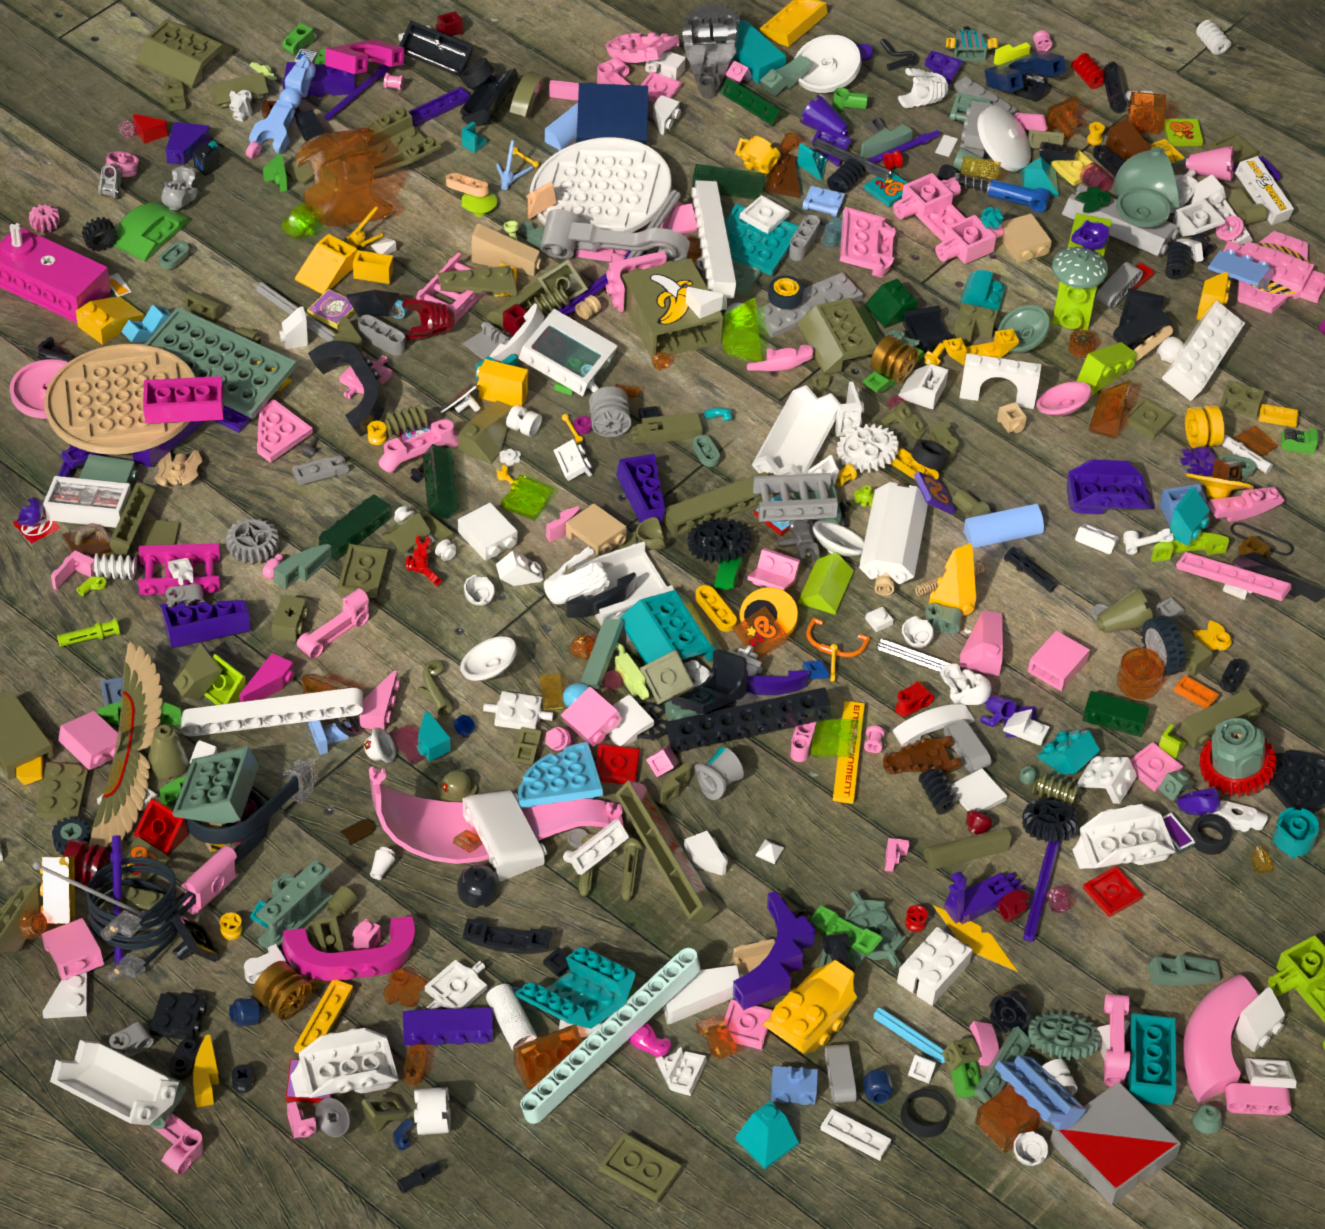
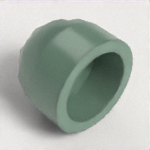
M1031 766L1023 767L1019 775L1020 781L1025 784L1034 783L1037 775L1036 770Z

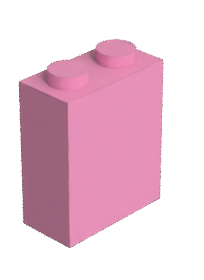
M1055 631L1030 659L1028 672L1062 692L1087 663L1090 649Z
M92 711L61 725L59 742L86 768L91 770L113 760L118 733L95 711Z

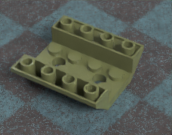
M166 19L146 36L136 61L147 68L176 81H182V84L193 88L203 79L202 68L214 57L224 60L234 51V48Z
M851 298L815 305L797 322V326L807 345L813 347V356L824 375L840 372L843 360L869 354L872 356L877 345L883 339L866 308Z

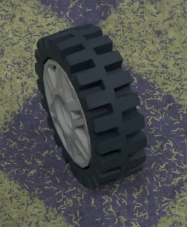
M1165 615L1146 620L1142 626L1141 636L1143 638L1141 640L1144 644L1143 650L1146 651V659L1149 658L1148 663L1152 665V669L1162 677L1181 672L1185 668L1184 664H1186V652H1184L1186 648L1182 643L1184 640L1183 637H1180L1181 632L1177 630L1176 623H1173V620Z

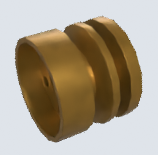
M887 335L877 345L872 355L870 366L872 370L882 375L887 374L889 379L901 384L913 371L919 352L918 349L910 347L909 344L904 343L902 345V341L896 337Z
M277 961L260 974L254 984L252 994L263 1006L268 1007L270 1012L274 1013L277 1018L285 1021L295 1016L305 1006L312 993V986L301 975L296 974L295 970L286 962Z

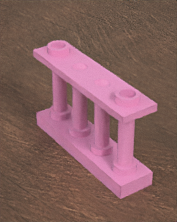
M458 252L453 258H450L439 273L470 270L471 268L461 264V253ZM437 274L423 289L419 290L416 299L427 300L435 304H445L454 313L455 325L486 291H482V294L475 293L472 290H466L461 294L441 291ZM440 292L456 301L453 304H447L433 296Z

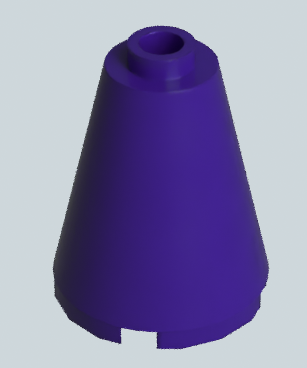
M818 94L816 96L818 99L816 101L812 99L801 115L804 119H800V123L815 130L820 128L846 136L849 132V125L825 97Z

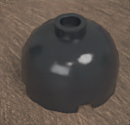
M476 864L469 866L461 873L458 878L457 891L459 899L465 905L472 908H477V905L487 907L497 900L500 883L497 874L490 867Z
M1007 989L997 994L989 1005L992 1012L990 1014L992 1022L1005 1033L1011 1032L1013 1028L1018 1026L1024 1031L1034 1016L1033 1002L1028 995L1017 989Z

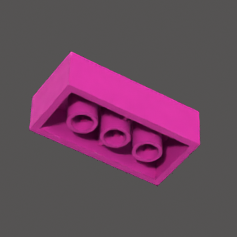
M222 376L144 380L143 411L145 424L223 420L224 390Z

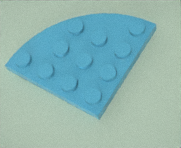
M588 742L563 748V752L555 755L550 753L544 756L527 770L518 788L520 808L603 796L602 786Z

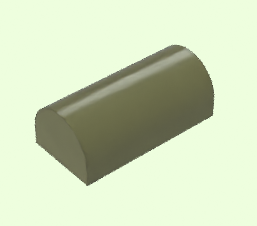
M192 290L185 294V309L214 323L221 318L224 310L223 305Z

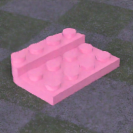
M845 207L842 219L840 261L872 269V275L880 278L884 277L894 260L892 252L893 237L896 233L895 228H891L884 222L886 219L884 217Z

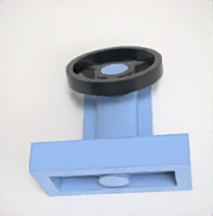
M348 716L343 721L334 718L335 723L321 726L319 720L308 722L320 755L328 753L327 744L349 739L348 736L355 737L360 733V724L353 716ZM350 720H351V721L354 723V725L356 726L357 732H355V731L352 729L353 726H352V724L350 723Z

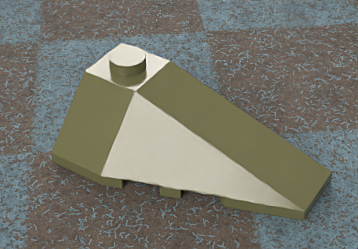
M497 400L470 420L458 434V450L492 464L502 450V444L508 428L506 425L507 417L513 407Z

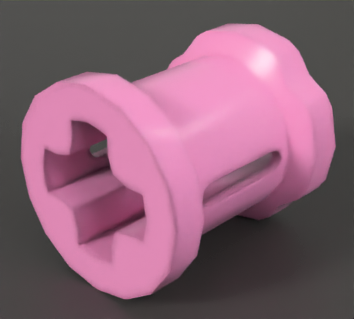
M386 73L384 88L392 87L402 91L404 75L398 77Z
M869 726L866 729L867 741L865 742L864 749L868 752L878 753L882 750L881 739L884 736V730L879 726Z

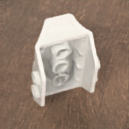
M1143 804L1129 805L1124 808L1109 809L1101 812L1080 828L1081 835L1079 841L1073 848V854L1079 869L1100 868L1130 862L1144 865L1166 860L1170 854L1176 853L1161 813Z
M367 1028L350 1029L345 1032L329 1033L325 1036H320L299 1052V1063L290 1075L295 1097L309 1098L334 1093H345L351 1090L358 1093H367L387 1089L394 1082L399 1081L387 1036Z

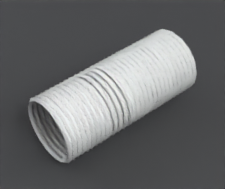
M500 984L492 988L487 993L486 1000L490 1008H492V1012L512 1051L524 1052L535 1045L538 1038L512 986Z

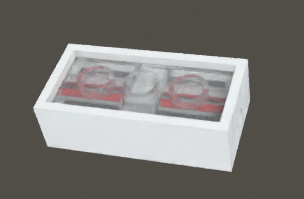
M54 476L43 506L49 521L86 525L94 523L116 528L132 491L128 483Z

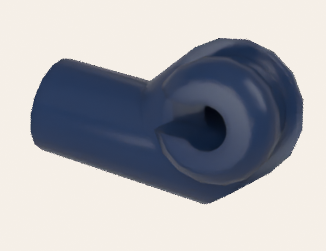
M405 1119L393 1132L394 1144L400 1150H406L410 1145L407 1133L413 1128L414 1124L409 1119Z

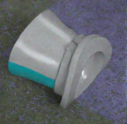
M720 747L707 763H697L694 766L699 786L703 794L711 800L719 799L725 793L726 786L744 777L743 767L738 757L725 747Z

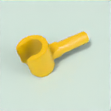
M502 465V471L496 469L499 480H506L515 488L519 487V484L508 475L507 466Z

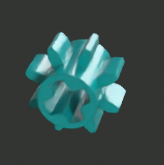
M988 207L982 212L980 219L986 229L989 226L991 229H996L1002 224L1001 219L1004 217L998 207L995 209Z

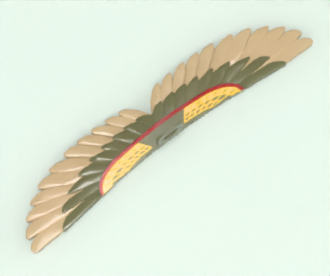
M132 642L128 643L124 663L121 714L113 762L92 826L89 848L94 843L99 844V846L109 845L112 848L113 835H121L122 841L125 832L130 833L133 822H137L138 810H142L143 800L146 797L145 790L148 788L146 779H149L148 770L150 769V764L139 750L151 746L155 728L160 723L158 718L162 711L160 709L162 698H159L162 691V685H159L160 674H156L155 663L151 665L150 655L147 654L145 656L144 649L141 646L136 650Z

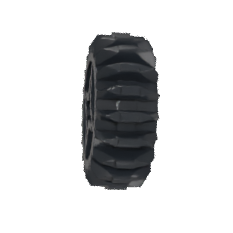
M1039 798L1038 801H1032L1031 804H1027L1022 815L1025 833L1030 834L1032 838L1036 837L1037 841L1044 840L1045 843L1047 841H1051L1053 844L1055 841L1060 843L1063 840L1068 841L1070 837H1074L1079 826L1076 808L1071 807L1069 803L1064 804V800L1057 801L1056 798L1054 800H1049L1048 798L1042 800Z

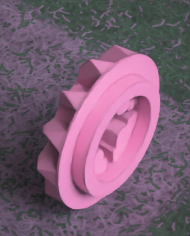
M1237 216L1224 218L1225 224L1216 227L1217 236L1221 241L1225 240L1226 242L1229 240L1235 241V238L1241 237V232L1244 231V223ZM1229 225L1233 228L1231 233L1229 232Z

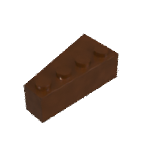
M1127 118L1109 128L1105 146L1107 145L1112 152H1115L1125 162L1138 153L1152 149Z

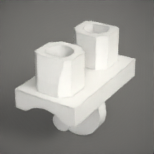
M242 90L238 94L231 91L229 94L231 99L229 107L234 111L233 119L243 122L246 116L251 117L253 113L250 105L252 95L247 90Z
M748 645L746 650L739 648L738 653L727 650V652L746 658L748 676H756L757 673L761 674L763 670L761 667L762 663L757 660L758 654L753 653V646Z

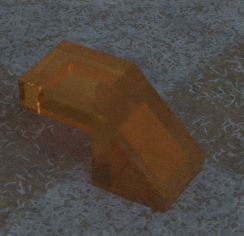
M716 1016L695 1024L697 1032L706 1037L710 1054L717 1059L738 1052V1048L725 1023Z

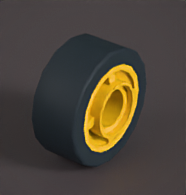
M792 276L775 277L769 284L768 299L777 308H795L802 302L803 284Z

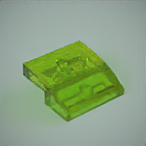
M520 474L511 484L508 494L501 500L500 507L535 521L547 505L554 489Z
M858 719L818 721L814 732L811 756L813 758L853 757L854 740H857Z

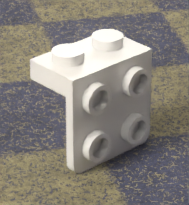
M1096 756L1091 759L1080 777L1078 785L1079 787L1106 788L1112 802L1120 804L1136 779L1137 774L1128 757Z

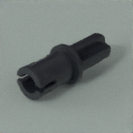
M437 1161L419 1170L415 1168L412 1173L397 1180V1186L404 1194L418 1185H424V1181L441 1173L442 1169Z

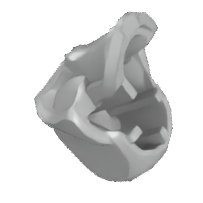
M180 166L172 171L173 181L168 180L164 182L165 187L162 191L161 200L169 209L179 210L196 199L198 188L192 187V182L195 179V172L192 167Z

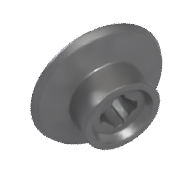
M326 1098L319 1102L316 1107L315 1117L321 1131L334 1138L343 1136L350 1124L347 1107L333 1098Z

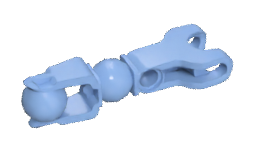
M303 56L286 76V89H283L280 93L279 100L276 101L268 117L254 125L249 137L250 144L253 141L262 144L264 140L270 138L274 139L273 148L275 153L283 154L290 143L287 129L295 114V108L300 105L301 98L307 96L311 79L315 76L316 72L315 65L307 56Z

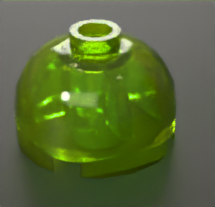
M301 203L290 212L292 215L289 219L285 217L280 227L286 235L293 239L310 237L315 231V213L308 205Z

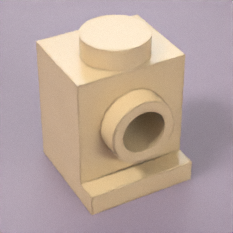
M1016 402L999 407L997 421L998 423L1001 422L1008 433L1013 431L1019 433L1025 428L1027 417Z

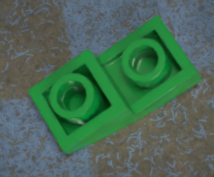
M736 557V561L729 559V563H726L725 560L721 561L715 578V588L729 590L735 587L739 580L738 572L743 566V557Z

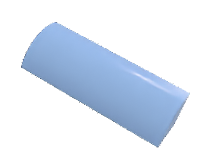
M578 103L545 128V142L562 150L576 139Z
M1038 504L967 518L965 519L963 533L968 543H971L973 548L1041 534L1044 532V523Z

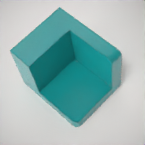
M471 122L462 129L463 147L476 153L486 145V139L476 133L475 122Z

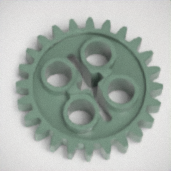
M1050 1011V1015L1042 1013V1017L1036 1016V1019H1032L1031 1024H1029L1028 1039H1031V1044H1036L1035 1049H1042V1053L1049 1052L1050 1057L1058 1055V1059L1066 1057L1067 1060H1070L1071 1057L1079 1060V1056L1086 1059L1087 1054L1092 1056L1093 1052H1097L1101 1037L1100 1032H1097L1098 1027H1093V1022L1086 1023L1087 1018L1079 1019L1078 1014L1073 1017L1070 1012L1063 1015L1061 1011L1058 1014Z

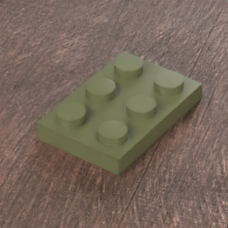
M349 544L337 593L349 595L360 588L366 593L368 598L377 599L388 558V549Z
M47 762L35 812L36 818L63 819L67 817V819H70V817L74 816V819H77L80 816L89 769L79 764Z
M623 1133L600 1164L599 1171L653 1202L658 1203L681 1171L682 1165Z

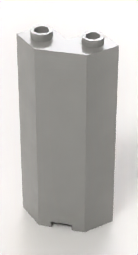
M1079 184L1077 187L1076 195L1071 194L1062 212V215L1075 220L1076 213L1111 219L1110 236L1160 258L1168 250L1169 245L1167 243H1172L1179 234V227L1168 221L1154 227H1138L1128 223L1119 215L1116 209L1117 199L1112 197L1108 206L1100 207L1093 212H1083L1085 203L1075 200L1079 193L1087 191L1088 187Z

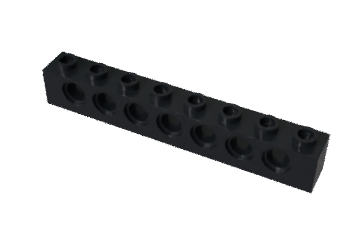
M823 687L708 712L705 715H694L665 722L669 745L672 751L676 753L824 721L832 718V712L826 688Z

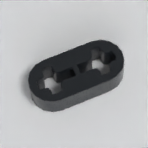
M1233 659L1229 662L1220 682L1222 690L1231 693L1238 689L1247 669L1244 661Z

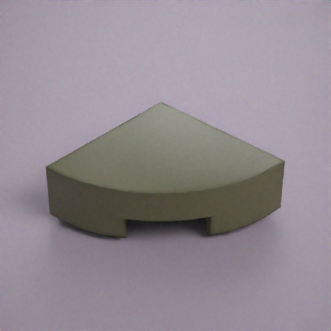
M830 376L811 378L815 395L823 393L828 389Z

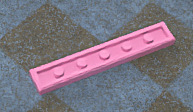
M1185 552L1176 563L1179 570L1280 601L1284 599L1291 589V583L1189 552Z

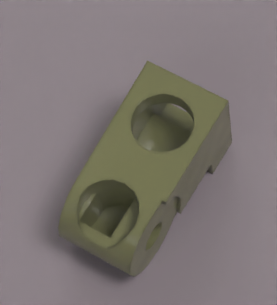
M948 421L930 426L928 438L932 442L943 446L950 454L949 459L955 457L959 442L955 437L951 436Z

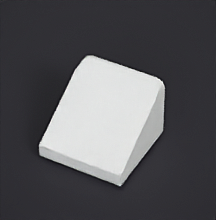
M198 741L189 764H191L194 758L216 754L217 747Z

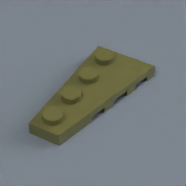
M510 265L438 273L441 291L465 292L466 290H472L479 294H482V291L493 292L494 295H501V292L510 293V296H517Z

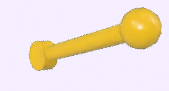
M513 148L514 155H519L523 159L530 162L535 168L539 166L538 161H533L524 154L520 153L518 151V148Z
M563 414L562 420L566 421L574 434L575 442L577 444L583 443V437L577 434L569 421V415Z
M832 644L830 646L832 651L830 682H835V660L838 646Z

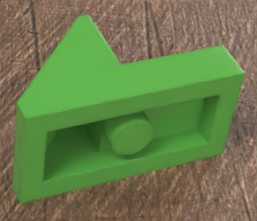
M282 154L277 155L263 168L264 181L275 180V184L279 185L280 192L287 191V177Z

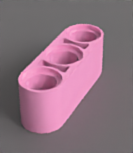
M818 722L796 726L790 756L794 761L803 762L807 760Z
M1233 1083L1225 1087L1227 1110L1231 1113L1285 1115L1291 1111L1289 1088L1251 1086V1084Z

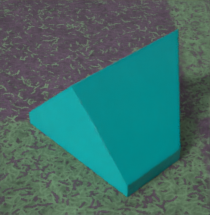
M800 143L797 165L823 182L828 158Z

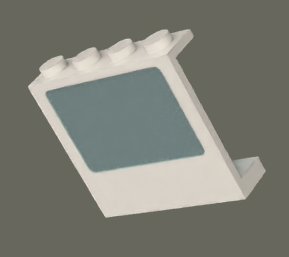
M553 309L523 345L518 359L583 396L589 382L605 362H610L613 359L617 345Z

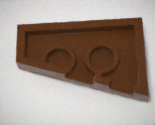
M780 153L781 157L770 172L765 191L800 198L794 155Z

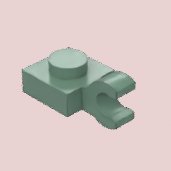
M524 221L521 224L524 227L521 233L524 236H528V242L540 248L544 229L539 226L534 229L529 221Z

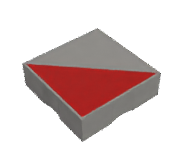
M1119 1082L1084 1106L1086 1109L1084 1114L1074 1125L1063 1130H1058L1054 1127L1050 1143L1071 1165L1079 1169L1089 1183L1111 1205L1135 1189L1143 1179L1154 1175L1176 1159L1181 1145Z

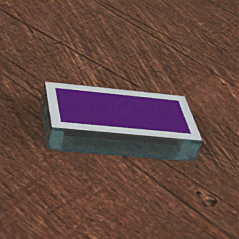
M1172 813L1162 817L1177 854L1195 846L1191 835Z

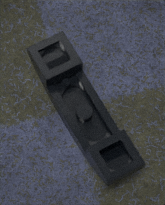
M633 572L617 579V587L590 599L580 595L567 601L566 616L568 618L588 617L599 614V610L623 602L636 588V573Z
M467 918L462 938L476 945L496 951L515 954H537L548 952L552 931L531 928L530 933L489 927L488 921Z

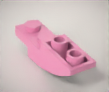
M1275 487L1244 490L1241 496L1210 499L1207 506L1216 518L1226 517L1229 522L1264 513L1282 504L1284 499Z

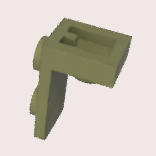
M903 401L889 409L881 419L885 426L891 422L896 423L899 421L916 440L927 429V426Z

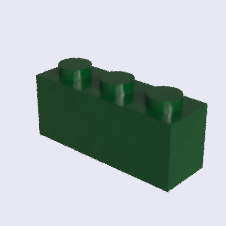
M1090 691L1082 721L1142 737L1150 707Z

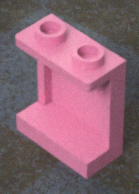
M83 918L41 934L45 950L50 952L55 961L62 981L104 965L101 950Z

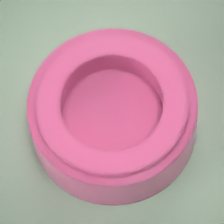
M253 141L246 150V156L252 160L257 158L262 149L261 144Z

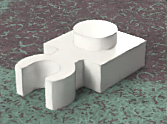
M188 558L168 562V568L173 578H178L180 585H183V580H190L191 583L194 582L193 568Z

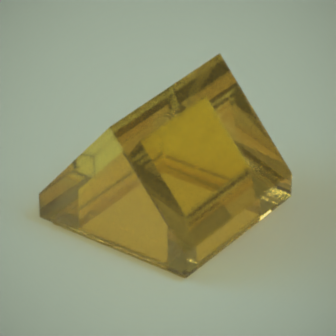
M1257 846L1250 857L1255 873L1273 872L1274 866L1270 854L1262 847Z

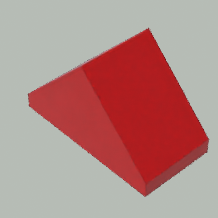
M133 114L134 130L144 144L168 136L166 120Z

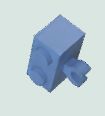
M773 1066L770 1101L799 1103L801 1105L815 1104L818 1069Z

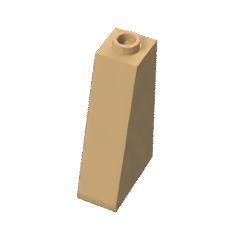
M477 224L473 231V263L498 267L501 262L517 268L518 273L531 276L535 275L537 269L540 270L542 259H540L539 250L481 224Z

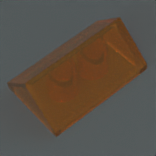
M1131 380L1100 392L1088 429L1091 433L1117 439L1132 385Z
M570 1025L514 1047V1066L528 1090L534 1088L582 1043L577 1025Z

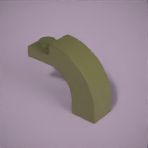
M533 72L526 73L515 91L509 112L531 117L538 93L541 90H548L549 83L545 82L546 76Z

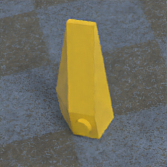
M971 543L953 550L945 565L946 572L944 576L939 577L937 581L939 584L937 590L932 591L929 604L936 603L946 607L957 608L961 610L963 615H969L974 611L976 589L973 545Z

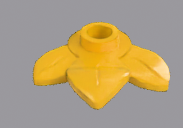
M1209 621L1207 630H1193L1194 638L1210 651L1216 649L1226 650L1231 646L1229 634L1225 632L1222 625L1214 621Z

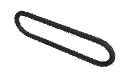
M1235 522L1230 527L1231 532L1235 536L1245 540L1248 538L1233 530L1235 525L1245 526L1290 546L1291 551L1288 553H1282L1273 548L1270 549V551L1279 555L1288 556L1294 551L1291 543L1245 523Z

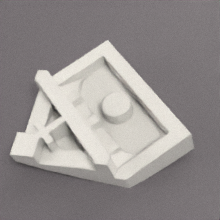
M681 1047L674 1054L665 1058L660 1056L655 1059L669 1089L689 1096L692 1095L707 1063L705 1055L683 1052Z

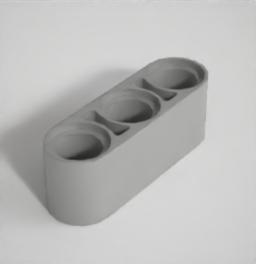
M807 215L793 235L789 249V257L792 260H803L816 240L820 225V219L817 216Z
M1125 262L1098 290L1096 300L1111 309L1114 308L1127 294L1128 288L1132 289L1138 283L1143 271L1129 262Z
M363 315L358 319L359 336L363 340L394 356L405 352L404 333L370 315Z
M964 719L944 726V735L952 736L954 744L951 747L969 772L972 773L991 765L988 751Z
M826 1045L825 1060L832 1102H856V1087L849 1045Z

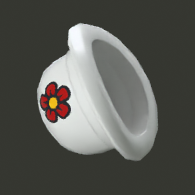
M375 727L372 730V735L365 740L364 749L370 759L374 761L382 760L386 763H391L395 759L397 753L395 742L385 730Z

